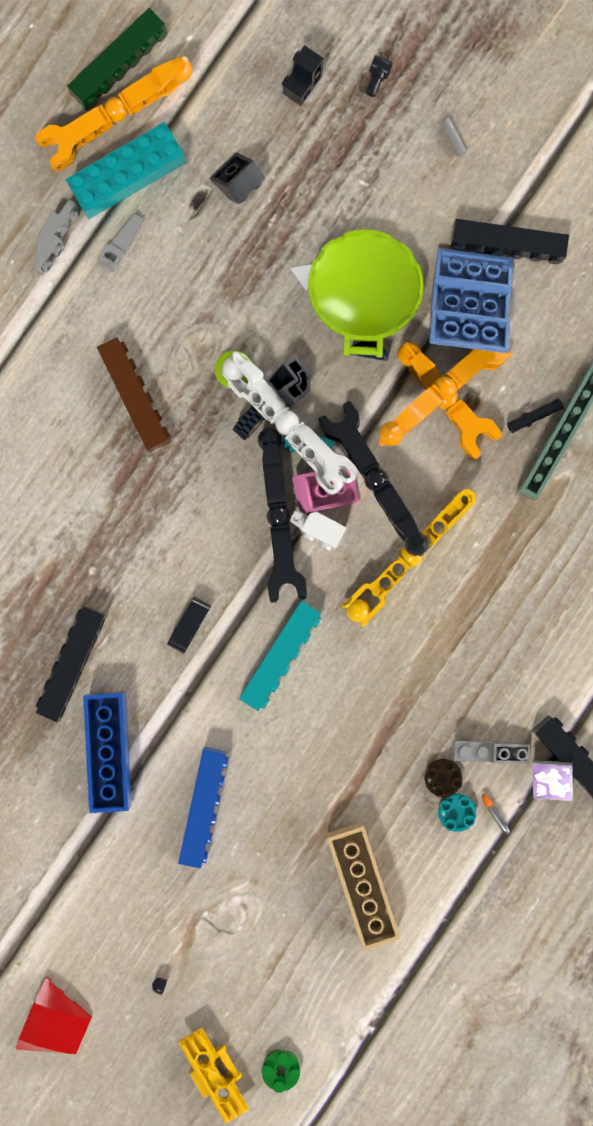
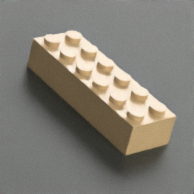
M363 821L326 833L363 951L401 939Z

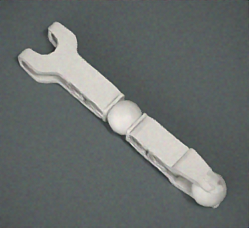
M236 351L233 352V356L228 357L224 361L221 373L227 379L228 385L239 398L244 397L266 420L271 421V424L275 423L278 432L287 435L285 439L314 469L318 484L326 492L336 494L341 490L343 482L350 483L357 478L358 469L347 457L334 453L311 428L304 425V422L299 423L297 415L292 411H288L289 407L286 406L284 400L263 379V372L249 360H245ZM244 375L249 381L248 384L241 379ZM345 470H348L351 476H349Z

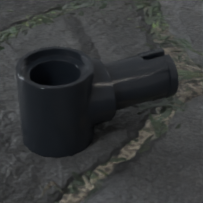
M377 55L374 56L369 70L371 78L365 91L368 96H376L381 82L387 79L393 65L392 61Z

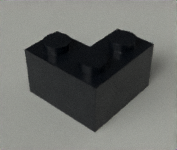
M305 45L301 51L297 50L293 56V71L290 75H286L282 81L283 94L302 106L323 76L324 58Z

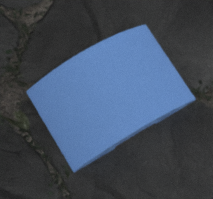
M438 248L430 307V343L501 353L509 352V302L512 289L513 258Z

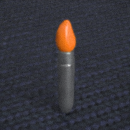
M483 794V804L488 808L500 829L505 834H510L508 825L493 805L492 800Z

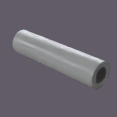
M450 118L443 120L441 123L458 157L463 156L467 151Z

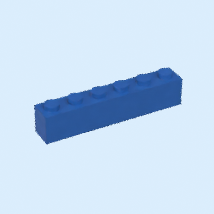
M204 747L202 750L178 864L201 869L202 863L206 864L209 852L205 850L206 845L211 844L213 833L209 831L210 826L215 825L217 814L213 812L215 806H219L221 795H218L219 787L223 788L225 776H222L223 768L227 769L229 757H226L227 751Z

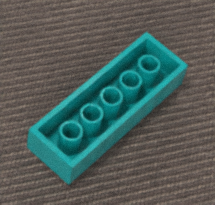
M164 121L65 180L87 218L91 219L186 164L183 151Z

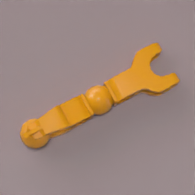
M405 342L398 348L397 356L399 361L407 366L415 381L425 391L432 386L435 379L442 377L435 364L421 352L417 344ZM455 392L453 398L444 401L439 406L440 409L446 410L444 413L460 432L459 445L471 459L476 460L481 454L476 445L478 434H485L493 441H498L502 438V432L491 419L478 418L462 399L458 400L457 392Z

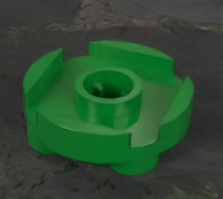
M278 1049L270 1052L265 1057L262 1066V1078L265 1084L277 1093L294 1087L300 1078L298 1058L288 1050L286 1052ZM277 1067H285L284 1074H278Z

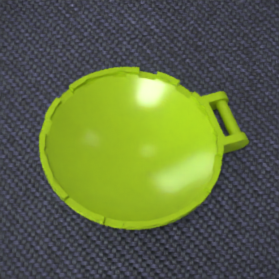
M368 229L346 232L336 239H332L321 249L310 268L308 291L311 304L318 317L331 330L344 336L343 356L358 354L376 355V357L382 358L383 338L399 332L415 316L422 300L423 276L420 265L417 264L413 253L404 243L398 242L391 235L384 232ZM350 340L376 341V348L350 346Z

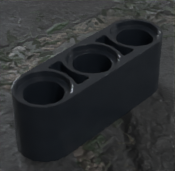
M194 596L167 645L184 654L209 612L211 605Z

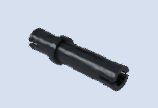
M557 398L531 412L521 414L515 420L507 422V427L512 434L522 428L530 427L536 421L564 408L563 403Z

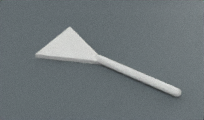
M312 264L291 267V271L307 291Z

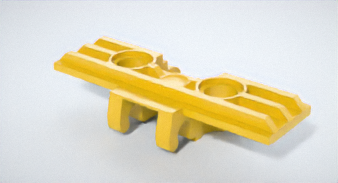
M202 1027L178 1041L192 1066L189 1070L190 1076L203 1098L209 1095L225 1124L249 1110L248 1105L234 1083L242 1077V1074L235 1068L225 1051L226 1047L224 1044L214 1049ZM201 1054H206L208 1056V1058L204 1059L202 1062L198 1060V1057ZM218 1055L230 1073L229 1077H226L225 1074L221 1075L216 1068L215 1060L218 1058ZM226 1088L229 1091V1095L221 1097L218 1094V1090Z

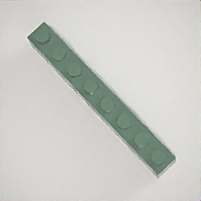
M593 359L590 361L516 491L532 501L537 500L593 403Z

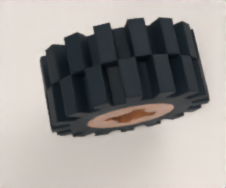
M252 406L233 427V431L243 440H246L257 430L265 418Z

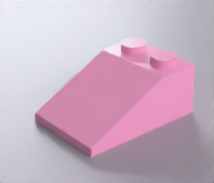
M345 470L347 474L351 476L350 472L348 470ZM316 472L292 477L300 513L307 514L360 502L355 480L350 483L343 482L339 492L329 494L318 484Z

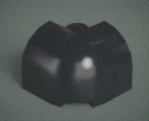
M296 355L264 379L289 408L303 399L310 391L309 378L311 375Z

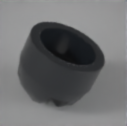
M156 978L152 983L153 991L156 994L163 995L168 980Z

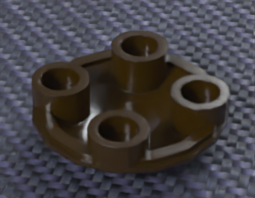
M435 760L429 764L425 771L424 780L426 787L437 797L452 796L462 787L461 770L451 760Z

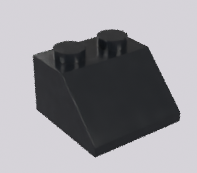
M236 152L209 179L231 201L239 205L247 199L254 189L261 185L265 176L254 160Z

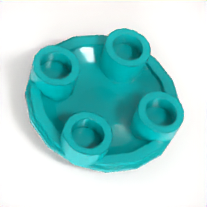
M453 794L441 801L438 808V817L441 824L448 831L462 832L474 825L476 807L468 796Z

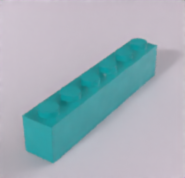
M302 601L299 603L239 697L241 701L257 711L260 708L265 709L270 701L267 698L270 692L275 693L280 685L278 682L281 675L285 677L291 668L288 666L291 659L296 660L301 650L298 648L302 643L306 644L311 636L309 631L312 626L316 628L322 618L319 617L320 612Z

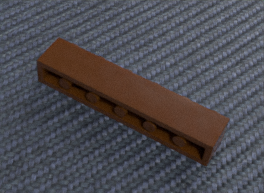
M118 337L97 346L146 450L150 453L170 443L168 440L170 434L166 426L162 427L159 422L162 420L161 415L157 409H153L151 403L154 401L149 392L145 393L143 389L145 383L141 375L137 376L134 371L137 369L134 360L132 358L129 359L126 354L129 350L125 342H120Z

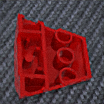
M46 977L19 1036L16 1050L77 1054L92 1016L75 1001L69 999L61 988L58 989L51 982V979Z

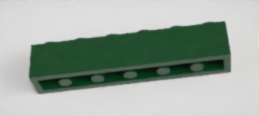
M148 8L67 85L70 95L85 110L93 107L103 94H107L114 83L122 80L130 68H134L144 55H148L154 45L164 40L167 34L165 23Z

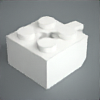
M295 511L290 519L291 523L301 529L303 538L310 542L314 540L320 542V547L328 551L336 549L346 530L345 526L318 512L306 515Z

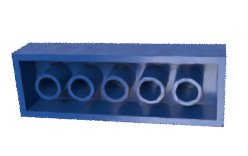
M126 691L87 693L83 695L89 813L129 811L132 807Z

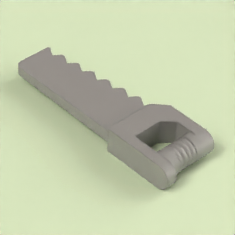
M133 213V217H130V221L126 222L123 230H119V234H116V238L112 239V243L105 245L97 260L109 267L110 271L114 272L123 259L126 249L144 222L143 218ZM106 254H113L117 258L115 261H112L106 257Z

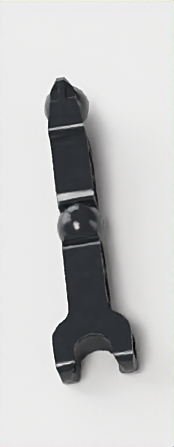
M350 401L343 403V410L346 416L342 422L333 423L325 415L319 417L318 422L326 438L342 444L362 475L365 486L373 491V495L396 533L404 541L405 550L412 556H423L429 548V540L425 534L419 532L412 514L391 482L388 481L387 473L380 468L375 456L359 433V413Z
M266 428L259 433L257 442L263 450L262 464L267 505L269 508L266 518L272 526L270 530L275 572L267 583L269 600L271 603H276L279 599V588L286 583L295 586L299 599L303 600L307 597L306 580L300 572L296 571L294 566L290 525H288L291 514L286 507L287 500L283 466L278 450L282 443V437L276 429Z

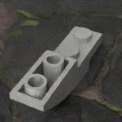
M70 199L59 214L51 211L41 230L36 248L35 268L42 276L45 272L50 271L56 256L61 255L64 244L60 237L66 234L68 225L78 216L79 209L76 203Z
M452 740L451 760L529 764L530 744L483 740Z

